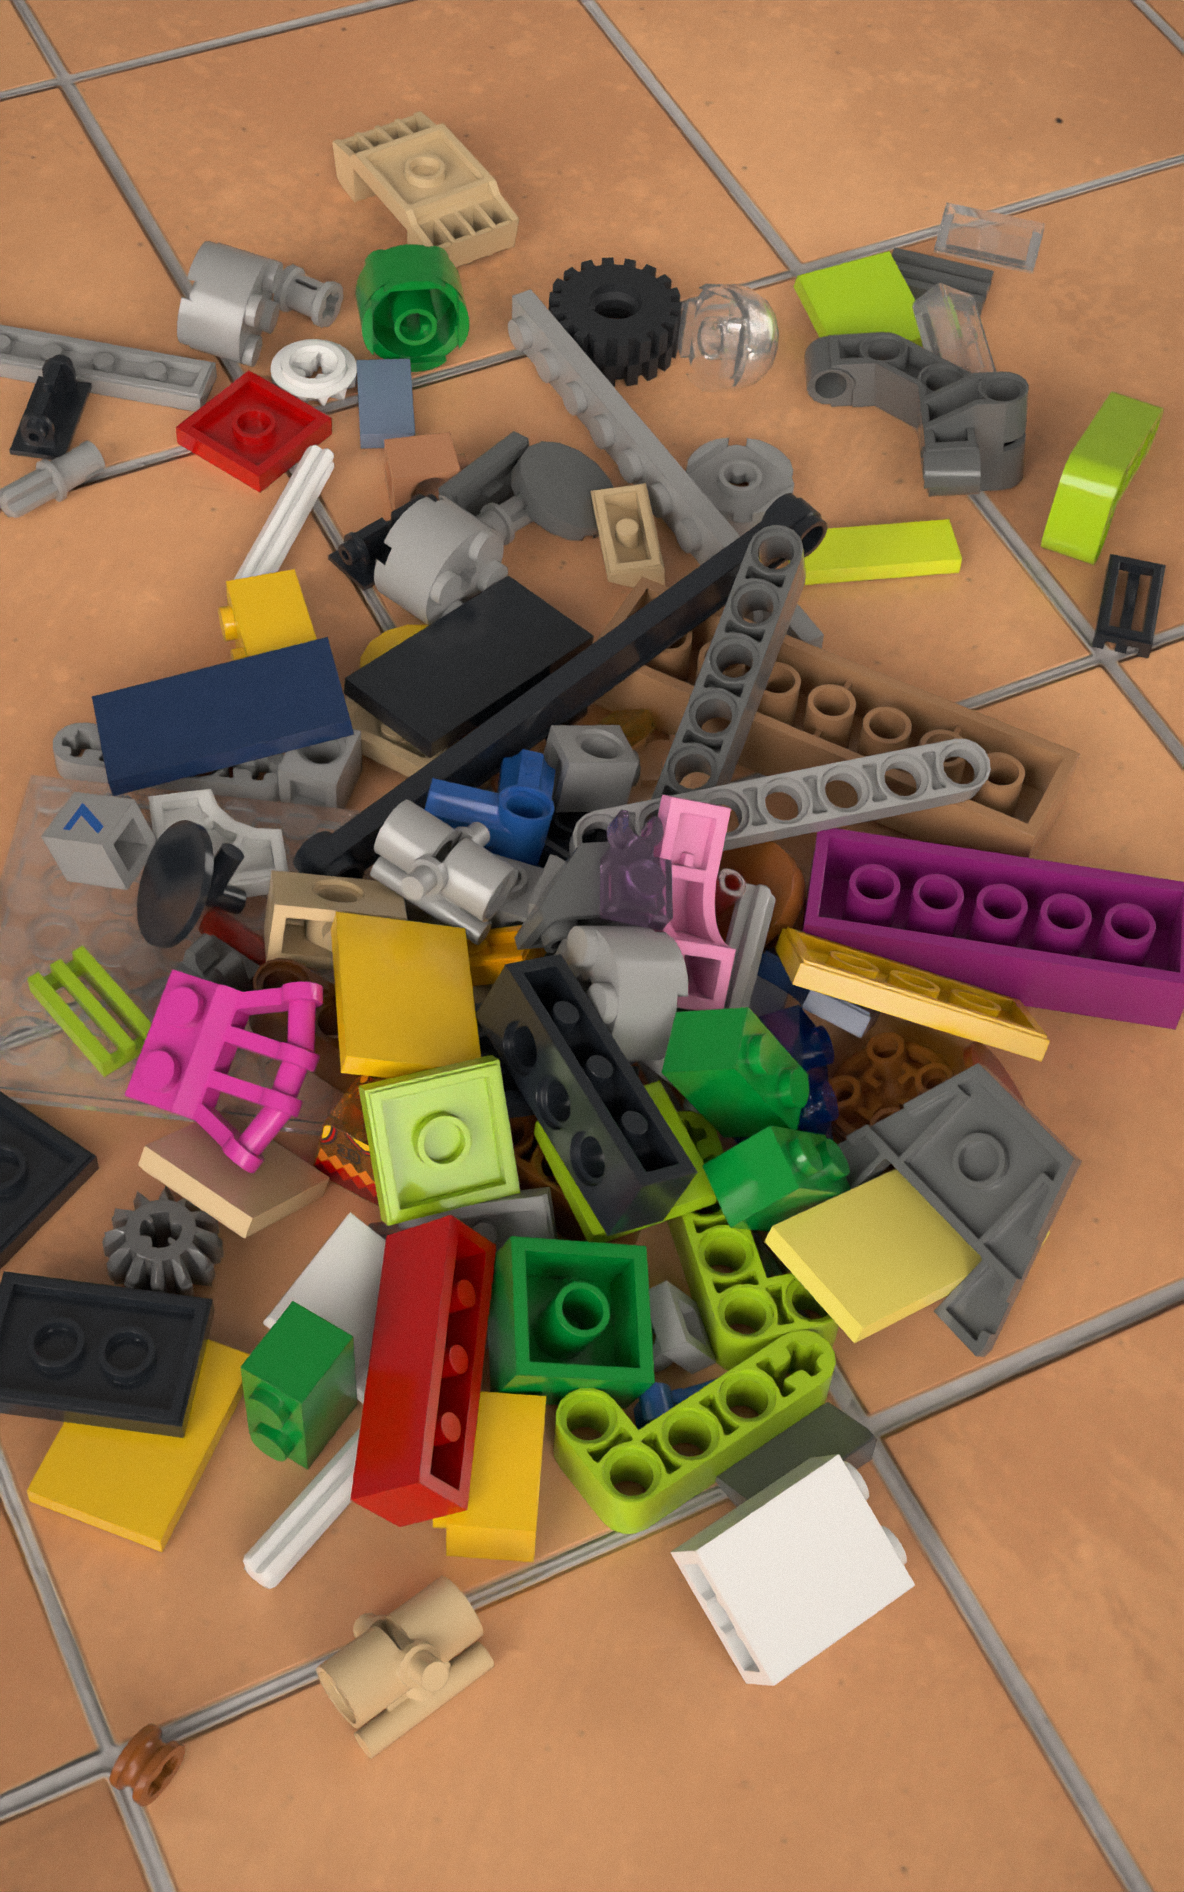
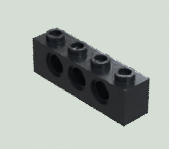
M556 954L505 964L475 1016L607 1236L663 1221L698 1173L563 956Z

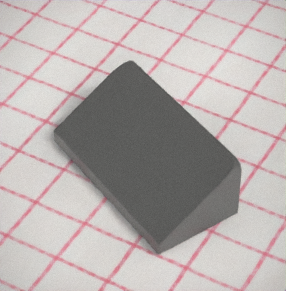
M826 1402L716 1476V1483L733 1504L738 1507L812 1457L839 1454L843 1461L850 1463L857 1470L872 1459L877 1438L867 1427L831 1403Z

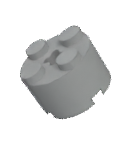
M205 241L199 248L187 276L188 280L194 281L190 298H181L177 320L178 341L190 346L192 349L254 367L261 352L262 332L271 334L278 320L280 303L273 301L272 296L280 284L283 263L222 243Z
M438 495L440 501L436 502L428 497L420 499L400 516L384 541L386 545L392 548L386 564L384 565L377 560L374 570V582L377 590L428 626L508 575V568L501 563L504 551L501 534L442 495Z
M574 926L570 930L567 939L561 941L556 954L563 956L628 1061L663 1059L666 1055L677 1009V997H688L687 969L681 950L675 940L666 932H655L653 928Z

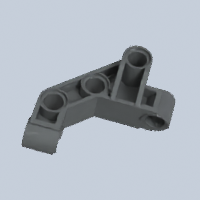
M887 332L828 335L816 339L807 347L804 356L808 394L813 400L821 404H829L831 407L876 406L917 429L924 489L927 488L929 497L979 494L980 491L1005 490L1018 485L1023 479L1029 385L1022 376L1003 371L971 373L900 335Z

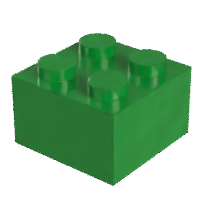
M511 1236L495 1254L488 1318L490 1392L546 1396V1405H559L560 1401L572 1391L580 1388H595L606 1392L616 1401L621 1409H626L655 1383L647 1246Z

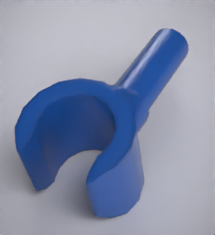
M715 1379L671 1390L668 1384L655 1382L639 1397V1402L633 1409L637 1429L639 1430Z

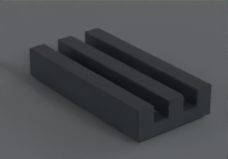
M1110 554L1092 647L1103 649L1105 641L1116 643L1115 652L1126 654L1128 646L1138 648L1137 656L1149 658L1153 645L1166 565ZM1119 570L1128 572L1119 627L1110 626L1109 623ZM1140 574L1151 576L1141 632L1131 630Z

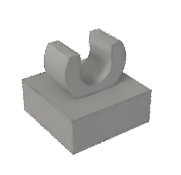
M667 1280L650 1288L652 1334H656V1340L653 1345L654 1372L662 1371L670 1366L672 1362H675L691 1374H694L716 1363L697 1302Z

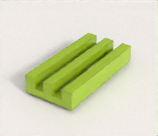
M82 945L72 951L73 960L65 964L60 958L50 964L51 973L43 977L38 971L28 977L27 980L30 992L102 1076L106 1077L140 1055L152 1023ZM83 976L136 1036V1039L132 1040L78 977ZM64 987L118 1050L110 1054L58 995L56 990Z

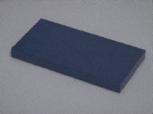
M328 637L92 696L107 780L113 796L354 735Z

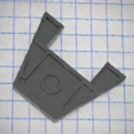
M977 1063L903 1104V1109L872 1126L867 1124L846 1136L847 1140L841 1142L838 1146L845 1155L850 1172L845 1177L851 1189L879 1177L892 1164L981 1256L982 1261L934 1312L976 1357H986L993 1349L1082 1161L986 1066Z

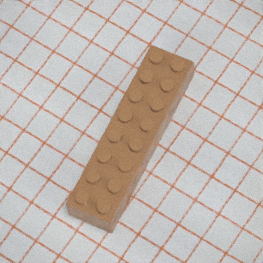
M642 576L597 640L670 587ZM721 608L593 704L667 735H676L724 609ZM746 618L743 619L749 623H756ZM785 635L737 764L762 775L771 776L941 741L968 739L976 742L985 750L990 759L991 767L987 781L973 798L964 802L872 821L922 842L1035 859L1066 802L1080 753ZM734 664L726 668L722 674L727 677L737 678L748 673L751 667L745 664ZM717 717L708 720L701 729L706 732L717 733L726 729L731 722L725 718ZM950 757L944 760V771L953 782L968 784L974 781V769L967 760L960 757ZM893 768L885 772V783L894 794L910 796L916 792V781L908 771ZM834 780L826 784V796L832 804L841 808H850L857 804V793L849 783L842 780Z

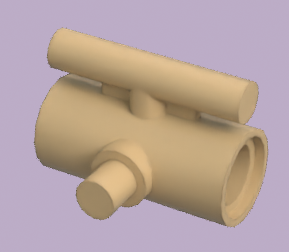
M441 1576L389 1615L377 1616L373 1613L360 1615L353 1627L356 1639L320 1664L316 1671L324 1690L335 1707L353 1727L359 1729L354 1733L355 1739L364 1753L372 1759L494 1667V1662L486 1648L476 1641L483 1635V1627L472 1605L452 1581L447 1577Z

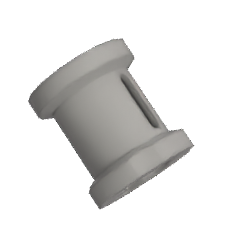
M291 264L282 272L280 284L273 295V301L280 303L281 311L287 313L295 310L311 317L314 325L321 328L329 327L339 314L343 300V288L341 284L334 281L323 283L306 276L303 268Z

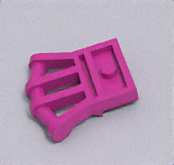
M172 969L124 1096L196 1121L222 1146L223 1152L234 1163L245 1171L254 1174L265 1161L261 1153L291 1116L298 1117L303 1101L297 1099L304 1078L307 1071H315L320 1058L318 1054H315L316 1008L323 1004V986L311 982H291L282 985L281 988L242 992L223 984H217ZM288 1011L287 1043L244 1030L250 1015ZM237 1048L281 1062L271 1089L228 1075ZM221 1092L263 1106L242 1134L215 1109Z

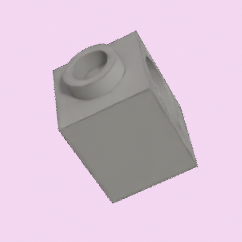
M551 725L543 754L547 764L555 769L552 793L555 811L593 812L626 805L632 786H636L639 781L641 765L638 753L632 750L620 725Z
M353 729L354 735L286 752L277 769L280 808L338 823L362 772L361 731Z

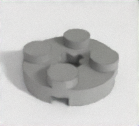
M729 438L712 440L693 452L688 459L686 473L736 532L742 536L762 521L766 510L776 499L786 493L793 494L795 485L792 479L793 468L790 460L780 450L766 442L747 438L746 446H728ZM744 482H748L749 486L738 487L730 483L741 484Z

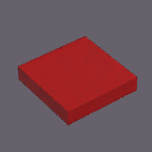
M250 370L176 426L177 444L259 493L299 462L308 447L312 445L318 446L332 435V418Z

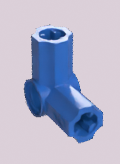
M522 749L519 754L503 759L497 793L432 778L425 810L454 829L457 827H467L473 822L482 823L490 833V840L484 846L485 849L493 854L536 866L540 861L555 809L552 801L555 769L547 764L543 753Z

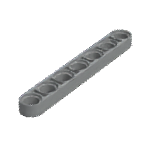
M952 739L671 796L711 804H723L735 811L739 825L734 831L726 833L723 851L964 802L973 798L989 777L991 767L988 755L976 742L968 739ZM950 757H960L967 760L974 769V781L968 784L953 782L944 771V760ZM893 768L908 771L916 781V792L910 796L894 794L885 783V772ZM834 780H842L849 783L857 793V804L850 808H840L833 805L826 796V784ZM774 792H783L790 795L798 805L797 817L791 820L774 818L766 808L765 798ZM661 798L596 810L585 814L576 823L570 839V855L582 843V836L587 831L603 829L613 835L615 841L638 839L643 855L649 857L652 841L647 838L644 832V823L647 819L658 816Z

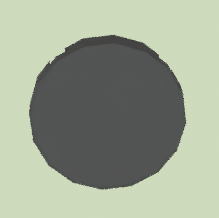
M542 441L529 446L511 471V487L515 496L517 497L521 493L522 498L527 503L524 507L525 512L539 526L549 533L567 540L582 541L585 536H593V539L599 536L591 500V491L614 487L609 477L596 462L579 450L562 443Z

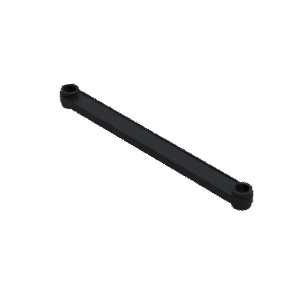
M792 493L780 496L766 510L760 523L333 833L329 831L318 832L307 839L295 854L293 860L294 867L299 873L362 879L364 871L375 864L381 856L374 851V844L388 816L406 799L425 810L432 778L478 788L500 772L504 758L513 757L519 754L522 749L530 750L548 736L551 725H564L723 608L730 595L749 542L758 531L772 525L786 526L794 530L801 538L805 558L816 550L823 541L828 529L827 523L821 518V514L801 497L797 498ZM777 557L766 562L764 566L769 569H776L788 559Z

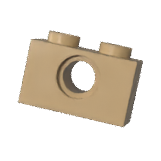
M271 870L263 928L266 962L283 958L294 960L307 968L334 970L331 926L336 911L407 920L404 899L379 881Z

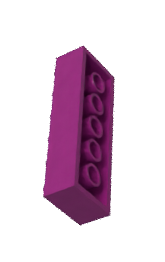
M838 828L817 832L809 875L802 932L1021 1000L1024 1006L1176 1030L1184 1009V882Z

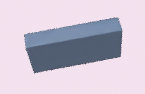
M410 359L356 360L361 449L384 448V439L415 436Z

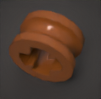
M151 1723L138 1731L124 1747L111 1770L109 1778L110 1784L118 1790L131 1787L134 1790L132 1794L133 1801L141 1807H146L164 1791L178 1771L186 1751L185 1746L177 1740H172L167 1744L161 1740L163 1735L162 1729Z

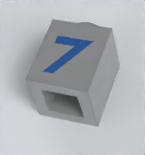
M74 792L41 835L67 881L128 890L146 865L150 852L157 842L135 799Z

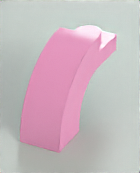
M662 794L649 857L644 856L661 910L645 927L653 928L655 932H666L675 940L683 955L688 975V997H677V1008L696 1011L724 1009L736 949L729 947L719 934L715 917V888L731 808Z

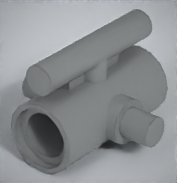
M406 799L391 812L377 835L374 851L381 856L373 865L370 876L445 925L465 928L466 938L474 944L480 945L492 926V923L488 920L498 912L511 893L518 877V869L484 848L490 840V833L482 823L473 822L467 827H457L454 829Z

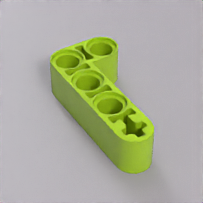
M1113 391L1109 394L1066 462L1043 533L1042 548L1095 565L1105 543L1117 504L1152 446L1164 408Z
M692 1111L677 1112L704 1164L724 1153L715 1128L701 1114ZM716 1200L715 1204L704 1207L712 1210L713 1214H701L693 1211L667 1220L692 1299L697 1302L716 1363L728 1371L782 1335L794 1330H809L818 1333L830 1343L831 1347L834 1345L839 1328L838 1324L792 1273L767 1278L751 1230L730 1228L718 1200ZM725 1265L732 1268L735 1272L721 1273L712 1269L711 1266ZM796 1311H815L819 1315H821L822 1318L809 1319L803 1317ZM744 1324L752 1327L757 1332L742 1334L734 1331L729 1326Z
M794 1330L782 1335L639 1430L616 1401L606 1392L595 1388L577 1389L568 1393L560 1401L556 1410L553 1441L554 1458L560 1469L606 1526L622 1534H636L648 1529L716 1483V1476L825 1404L836 1365L835 1352L830 1343L820 1334L809 1330ZM746 1406L755 1410L759 1416L742 1418L735 1415L730 1408ZM580 1427H590L600 1432L602 1436L595 1440H583L575 1437L571 1431ZM679 1443H690L700 1448L703 1454L687 1457L676 1452L672 1446ZM622 1481H633L644 1487L646 1492L637 1496H628L620 1493L613 1486Z

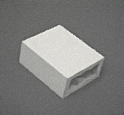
M839 1454L809 1458L670 1552L746 1684L776 1685L915 1586L904 1567L907 1562V1556L903 1546L888 1528L879 1524L866 1501L869 1498V1491L864 1479L856 1468L850 1463L843 1461Z

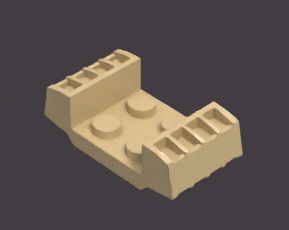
M418 111L413 116L401 120L398 118L380 127L378 125L372 130L363 133L357 132L355 136L332 141L337 179L354 202L377 195L407 229V244L428 247L438 246L447 252L449 259L455 267L466 263L470 264L474 260L491 256L493 253L515 246L519 223L518 216L500 194L496 180L444 123L436 125L425 114Z

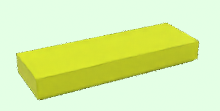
M950 519L828 528L820 545L809 556L804 558L806 568L804 585L959 573L962 557Z

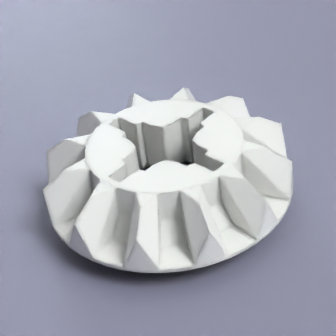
M307 339L291 343L282 348L274 356L271 363L272 383L305 403H308L310 400L318 401L322 406H325L328 398L344 400L347 389L356 387L357 363L354 356L345 347L332 341ZM321 366L323 374H318L315 378H306L310 377L313 372H317L318 367Z

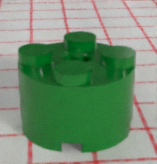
M405 244L386 250H375L367 256L364 268L356 283L355 293L362 336L367 349L373 356L375 353L382 359H410L411 372L431 370L447 361L446 355L453 351L457 345L460 349L465 343L469 332V315L460 276L455 265L449 259L447 252L438 246L428 247L417 244Z

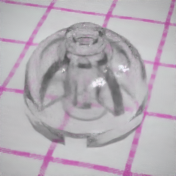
M704 284L699 287L703 291L698 298H689L681 314L680 329L678 330L680 358H689L690 366L696 372V374H686L690 381L702 391L734 392L746 389L761 380L774 364L779 347V329L775 313L766 299L747 286L737 284Z

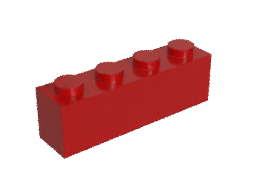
M452 1215L386 1236L350 1500L398 1527L467 1511L496 1244Z

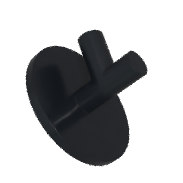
M181 820L168 827L151 850L140 880L137 897V919L140 932L145 941L152 946L164 949L178 945L192 931L204 906L239 915L246 905V892L227 885L244 859L243 852L232 844L223 843L214 856L211 838L207 830L199 823Z

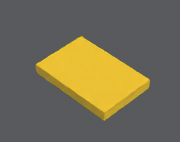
M336 911L331 926L341 1073L394 1078L481 1058L465 928Z
M208 1339L184 1438L64 1422L27 1488L29 1501L163 1552L244 1393L240 1367L250 1354Z

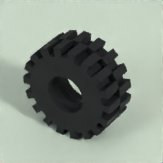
M614 257L602 258V265L595 266L592 260L581 262L580 272L570 267L564 271L563 280L557 278L554 282L552 292L549 295V311L613 387H615V380L624 379L626 386L637 385L638 376L641 375L647 381H650L657 377L658 368L665 372L671 366V358H676L682 310L680 293L677 287L671 288L672 280L664 274L656 278L655 267L646 264L641 270L636 268V260L626 258L624 265L614 264Z

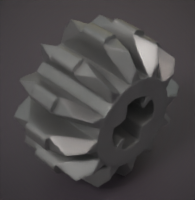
M165 1186L160 1194L159 1200L149 1201L137 1191L136 1197L133 1200L135 1211L115 1208L114 1216L112 1217L113 1230L105 1232V1237L103 1238L104 1254L109 1258L106 1264L108 1275L115 1285L124 1284L127 1288L177 1293L187 1296H194L192 1284L212 1286V1280L215 1278L214 1265L221 1263L224 1253L222 1239L217 1235L219 1233V1226L215 1218L201 1211L200 1208L185 1198L175 1202L173 1192L167 1186Z

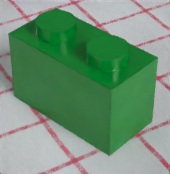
M749 1007L675 1012L661 1073L724 1138L751 1137L770 1125L797 1130L801 1108L806 1105L809 1097L808 1074Z
M771 1125L702 1165L730 1228L770 1231L773 1225L851 1190L845 1177L850 1172L848 1162L840 1147L832 1139H827L826 1135Z
M292 1301L240 1367L251 1440L264 1454L272 1459L283 1462L288 1457L308 1470L357 1405L353 1336Z

